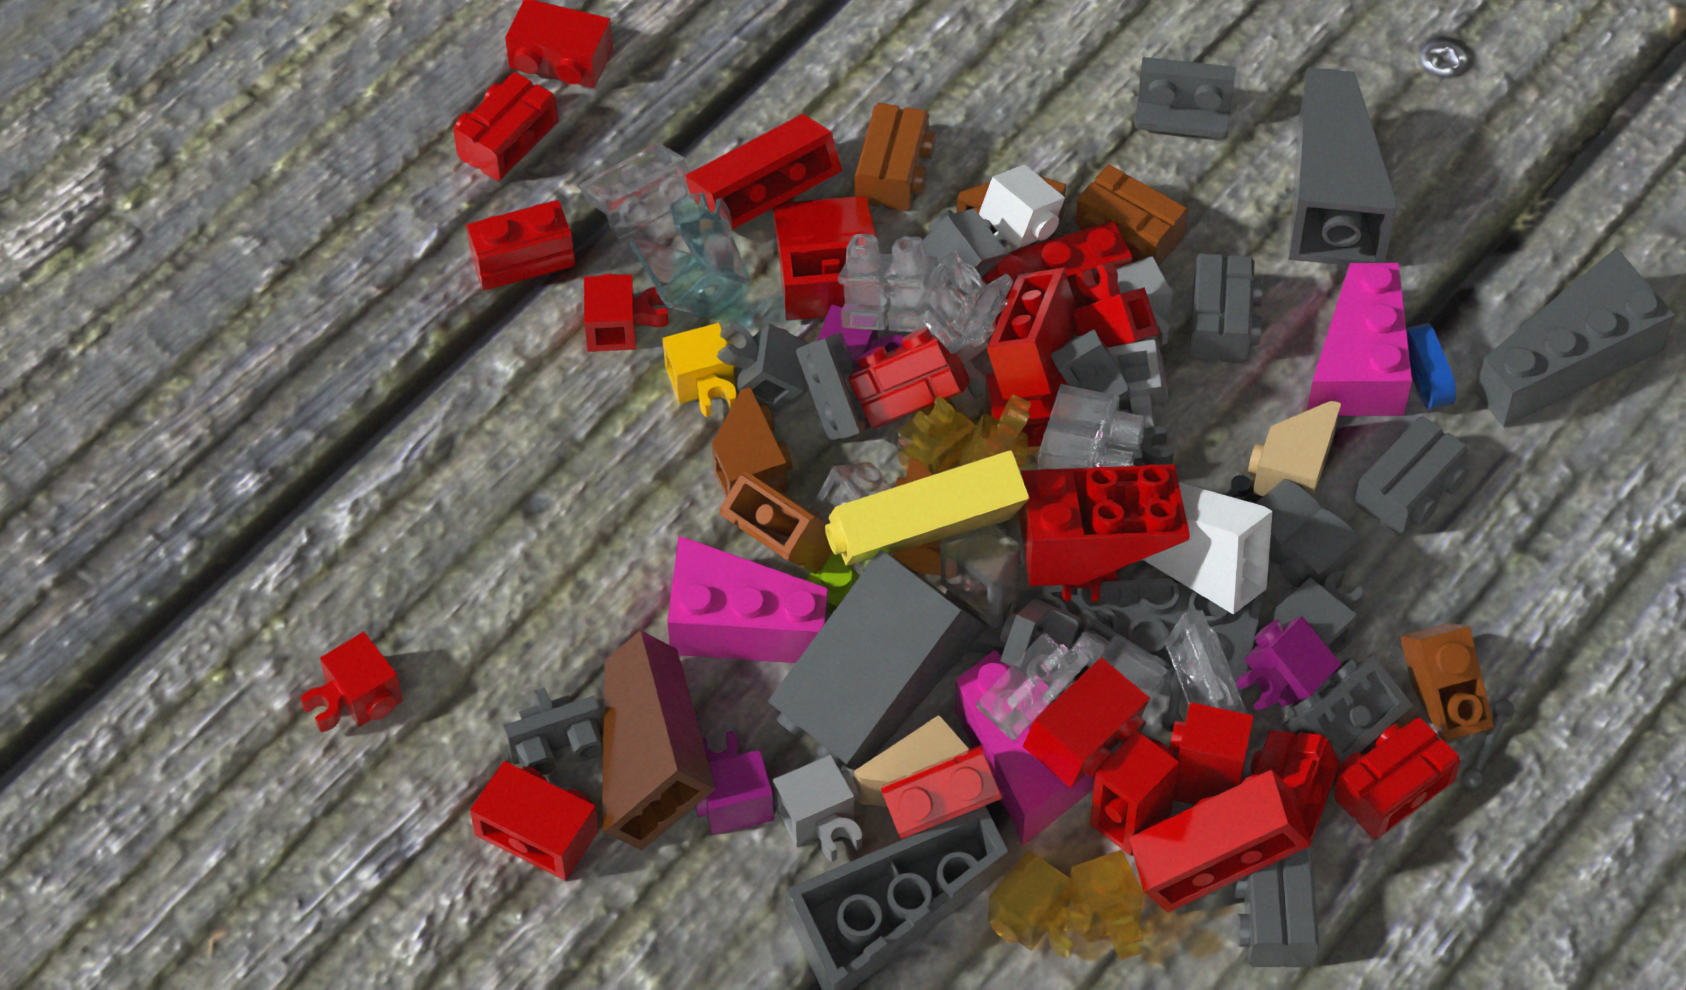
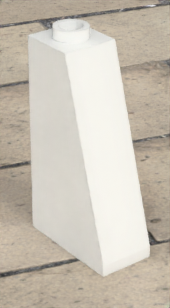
M1179 482L1190 533L1189 540L1142 560L1228 612L1235 614L1267 589L1272 510L1265 506Z

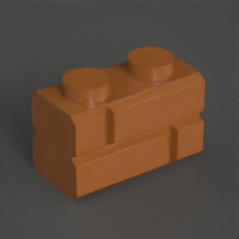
M879 102L874 105L854 176L855 196H866L868 205L879 207L882 204L888 209L907 211L911 207L914 194H923L927 176V167L922 166L923 158L932 159L936 144V131L929 130V114L926 110L909 107L900 109L897 105Z
M1107 164L1097 175L1094 183L1091 182L1080 194L1077 200L1076 225L1081 230L1114 221L1133 256L1132 262L1153 256L1159 266L1168 256L1169 251H1172L1184 238L1189 209Z
M747 471L740 474L721 505L719 514L786 560L814 574L821 571L832 553L825 531V525L830 522L765 480Z

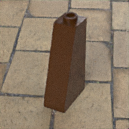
M639 630L605 660L602 828L604 833L643 850L713 792L715 785L678 650Z

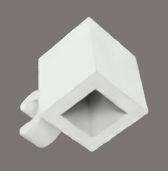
M1024 164L992 177L979 215L983 219L989 220L992 226L998 230L994 234L998 241L1003 239L1006 242V246L1010 244L1012 251L1031 246V243L1037 240H1045L1053 234L1059 224L1058 215L1065 197Z

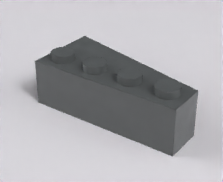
M982 806L787 888L785 913L822 990H853L1003 875L1008 849L985 806Z

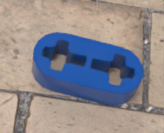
M1429 323L1406 328L1411 376L1424 406L1427 409H1433L1454 404L1456 401L1454 377L1434 329Z

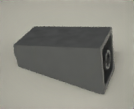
M1307 68L1297 128L1288 260L1348 266L1350 263H1385L1397 201L1356 74L1351 71Z
M880 549L767 702L781 712L776 720L783 727L799 738L808 733L820 743L815 751L824 758L831 755L840 770L845 763L859 768L875 756L981 636L987 625L911 567Z

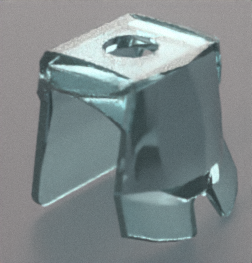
M693 193L670 204L674 226L691 251V256L687 252L638 238L630 240V246L667 307L713 318L740 299L750 288L751 281L742 263L739 248L732 235V220L726 203L722 198L717 199L715 211L711 212L708 209L705 194ZM719 286V289L714 294L706 296L705 289Z

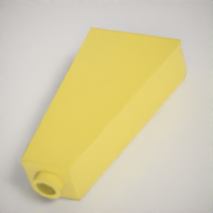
M1009 450L836 506L828 517L830 523L825 525V531L831 550L835 555L841 553L845 565L848 566L873 559L880 549L891 554L1008 521L1029 500V496L1013 452Z

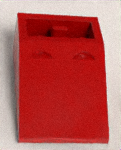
M866 196L786 202L773 208L786 321L827 317L831 305L847 309L857 308L868 314L882 312L880 259L877 238Z
M1175 464L1021 470V477L1029 500L1019 509L1018 517L1029 586L1083 584L1189 540L1190 533Z

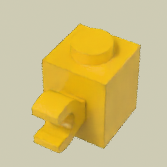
M719 323L663 337L665 368L678 403L681 404L699 399L700 410L705 417L712 416L710 402L712 399H725L728 402L729 409H731L736 400L734 369L739 367L725 364L717 357L718 352L727 344L733 345L729 340L726 341L720 337L722 329Z

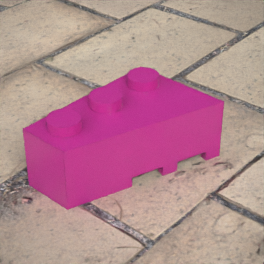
M1350 263L1312 380L1307 411L1329 401L1341 403L1339 416H1404L1412 384L1399 263Z
M678 535L667 625L669 645L678 650L679 656L796 663L828 620V588Z
M994 650L956 679L955 713L972 747L985 745L1004 791V796L999 801L1001 805H1005L1016 826V834L1022 846H1024L1089 794L1094 788L1095 778L1092 779L1086 774L1070 788L1022 747L1034 719L1051 703L1014 667L1001 662L1002 656Z

